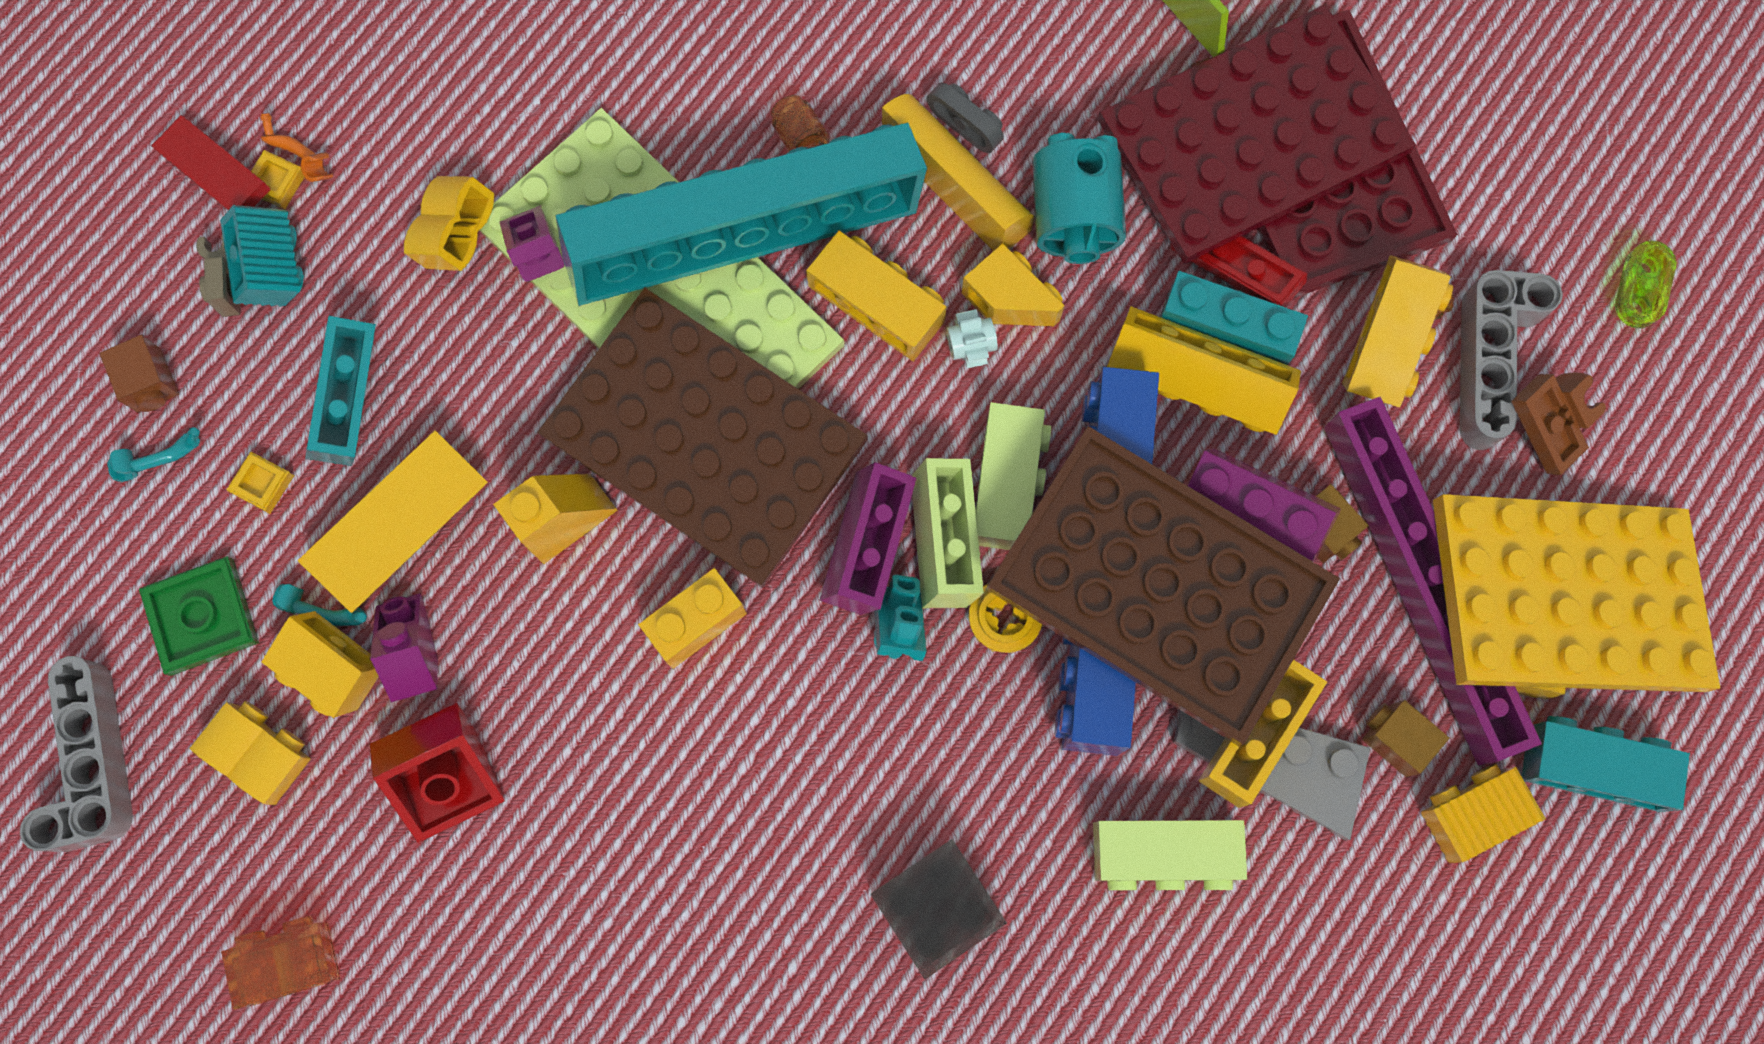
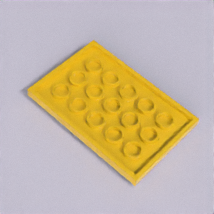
M1442 494L1433 500L1456 685L1710 692L1720 689L1689 509Z

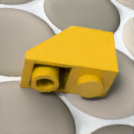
M1003 243L963 277L962 294L985 318H991L993 324L1054 327L1061 320L1065 306L1062 303L1063 299L1058 290L1048 282L1042 283L1031 272L1032 268L1027 259L1017 251L1012 253Z

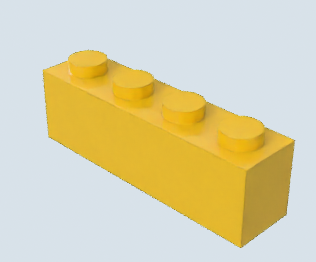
M1130 306L1107 367L1159 372L1158 393L1172 400H1186L1198 405L1201 410L1210 415H1225L1241 421L1246 428L1252 431H1267L1277 435L1298 392L1301 370L1132 306Z

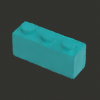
M1178 271L1160 317L1288 365L1296 354L1308 315Z
M328 316L305 459L347 466L353 465L376 324Z
M1548 716L1547 721L1533 724L1542 744L1525 751L1521 775L1524 782L1657 812L1683 810L1690 753L1671 749L1672 742L1652 737H1642L1640 742L1624 738V731L1609 727H1594V731L1577 728L1576 720L1559 716Z

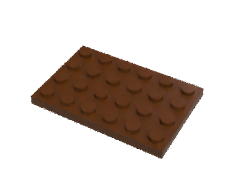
M645 287L537 432L542 438L761 588H764L868 440L867 434Z
M1087 426L989 582L986 590L1240 747L1247 741L1340 578Z

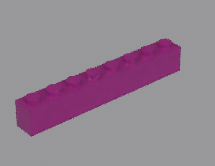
M1381 396L1338 412L1324 429L1477 765L1498 762L1541 745L1539 736L1515 686L1456 685L1434 510Z

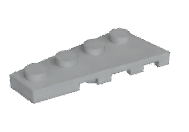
M1180 711L1173 743L1210 763L1225 738L1183 711ZM1299 728L1259 792L1290 807L1292 811L1302 817L1313 820L1327 828L1339 838L1345 841L1350 840L1370 748Z

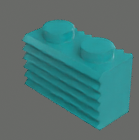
M233 205L221 218L220 222L234 304H261L262 306L270 305L271 307L278 305L282 307L286 306L301 291L304 276L302 268L296 265L297 261L294 259L295 252L293 251L296 246L297 234L295 227L289 225L290 220L287 218V210Z

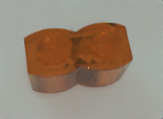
M306 916L283 923L284 932L266 938L264 930L235 937L236 947L221 951L233 1010L251 1007L340 980L328 922L314 923L312 916Z

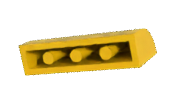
M900 95L882 107V125L896 126L909 123L927 167L924 182L993 251L1002 243L1010 250L1032 230L1034 216L913 95Z
M435 430L297 561L350 613H353L488 482Z

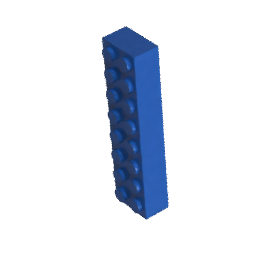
M1103 367L1097 382L1090 381L1088 395L1084 396L1082 407V422H1088L1089 427L1150 464L1153 462L1159 372ZM1063 638V645H1070V655L1066 657L1065 663H1061L1059 691H1066V702L1062 704L1061 709L1057 710L1055 738H1062L1061 750L1118 756L1131 748L1136 682Z

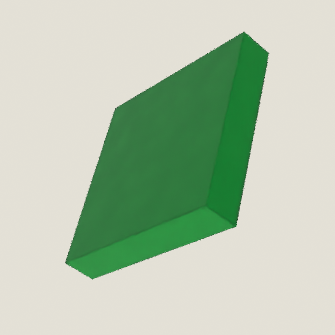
M228 556L139 588L163 674L173 676L259 644L234 559Z

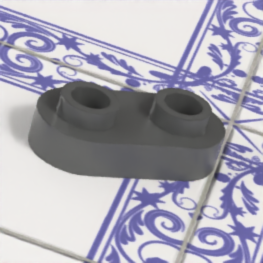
M939 83L927 95L926 100L933 113L980 151L991 153L1004 139L1001 130L1003 127L1001 120L988 109L981 110L972 103L960 86L954 83L950 85Z

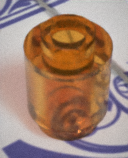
M787 96L778 101L772 108V126L788 152L798 147L812 148L829 143L830 136L810 103L802 100L800 96Z

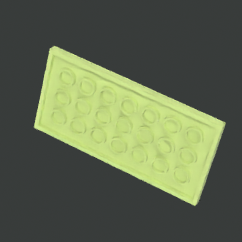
M600 108L494 202L487 223L479 231L511 262L499 221L541 205L562 256L555 215L565 213L568 209L577 205L592 206L610 201L619 194H637L655 189L665 182L675 181L679 183V181L610 115ZM758 257L647 287L648 290L797 389L804 385L845 346L844 339ZM565 264L562 269L530 281L598 349L643 290L640 289L578 306Z

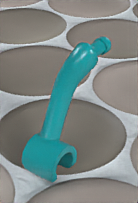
M192 427L167 449L134 459L130 449L114 450L111 452L110 459L107 462L109 474L113 480L125 482L136 478L140 471L179 460L199 446L200 431Z
M280 584L272 599L273 605L279 610L291 614L316 611L334 626H357L367 619V614L361 608H357L353 613H350L347 609L327 610L303 602L301 598L304 590L290 584Z

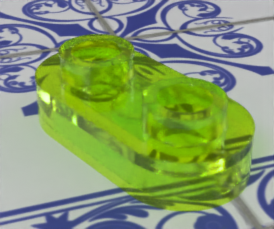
M1645 241L1633 249L1625 259L1615 301V310L1620 320L1630 327L1646 328L1659 320L1667 310L1677 262L1673 251L1662 242ZM1641 263L1647 264L1651 269V273L1646 272L1642 268ZM1632 302L1641 306L1642 313L1633 307Z

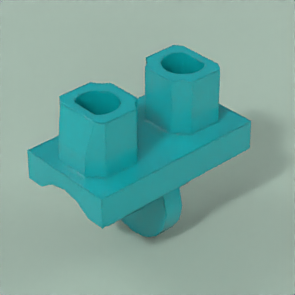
M902 575L892 576L889 587H886L881 609L874 611V644L877 649V655H889L890 658L897 659L902 654H905L917 661L924 660L927 650L919 579Z

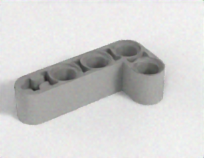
M1503 270L1488 271L1463 296L1461 308L1460 434L1465 444L1473 449L1487 450L1511 434L1515 428L1517 412L1511 401L1517 396V327L1537 325L1561 303L1563 296L1562 288L1557 280L1549 275ZM1482 291L1493 295L1496 303L1488 301ZM1528 295L1536 298L1540 307L1532 304L1528 299ZM1482 332L1489 334L1494 339L1496 346L1485 342ZM1481 374L1492 379L1495 389L1489 388L1483 383Z
M66 656L59 659L51 667L48 674V686L65 801L39 807L30 811L24 817L20 825V837L22 842L34 851L69 852L113 841L126 834L130 829L133 818L110 671L104 665L77 656ZM91 715L92 727L86 735H83L82 725L84 720ZM97 761L99 773L97 778L91 782L89 770L91 765ZM103 807L106 811V821L98 829L95 823L96 815ZM56 820L58 823V833L51 841L48 835L49 827Z

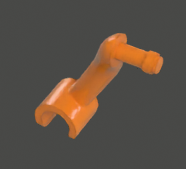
M270 113L261 114L260 119L265 132V136H261L263 142L290 151L302 158L301 171L308 181L316 182L333 178V173L328 174L323 168V159L330 158L327 152L316 154L293 137L274 134L271 122L272 116Z

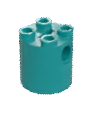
M1070 133L1051 135L1048 138V146L1041 148L1034 155L1032 162L1036 243L1042 252L1064 257V260L1068 263H1092L1100 258V254L1112 251L1122 245L1126 238L1122 163L1118 142L1115 137L1109 135L1098 136L1094 139H1075L1074 135Z

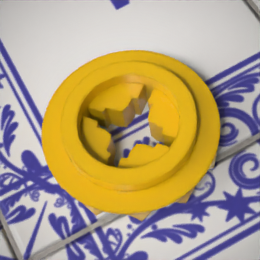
M988 584L983 587L984 593L970 605L969 625L976 640L992 652L1012 654L1028 647L1038 636L1042 624L1012 606V615L1018 618L1019 622L1025 623V625L1009 623L1006 629H1003L1002 634H998L999 627L997 625L999 619L992 616L993 613L986 611V609L1002 611L1008 603L986 590Z

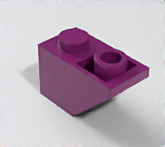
M421 593L409 597H394L375 607L370 659L391 702L437 689L438 658Z

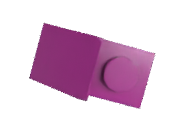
M541 205L499 221L507 253L513 266H517L525 282L532 281L564 267L563 258Z

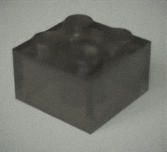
M953 839L870 894L924 979L1007 924Z

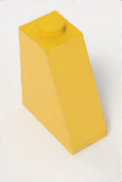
M591 474L531 476L493 504L520 542L543 564L618 511Z

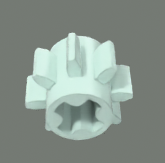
M977 309L957 313L955 325L946 327V336L952 359L963 358L967 369L988 364V352L998 350L992 319H981V317H978Z

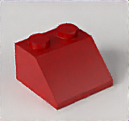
M458 703L370 743L373 779L417 843L505 802L504 794L480 738Z

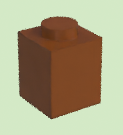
M141 334L99 353L117 400L135 412L154 411L164 406L166 400L180 395L161 348Z

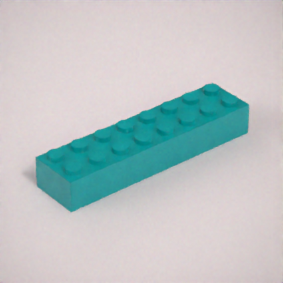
M908 122L896 126L882 125L866 134L854 137L840 136L828 144L812 148L798 147L789 151L786 155L767 160L763 158L753 159L740 167L725 171L711 170L698 178L679 183L675 181L665 182L655 189L637 194H619L610 201L592 206L577 205L571 207L565 213L555 215L563 261L578 306L640 290L644 287H651L835 236L839 230L842 233H847L916 214L927 167Z

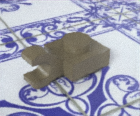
M223 235L221 238L222 246L214 252H211V243L205 237H199L196 247L198 253L204 258L205 276H201L199 281L203 300L209 303L222 317L241 315L240 304L236 305L233 303Z

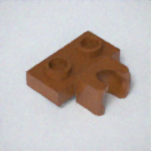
M1578 372L1564 373L1556 378L1554 374H1539L1511 401L1547 474L1562 475L1589 448L1580 428L1588 429L1606 410V405L1603 402H1597L1594 406L1585 404V393L1593 383V377L1589 374Z

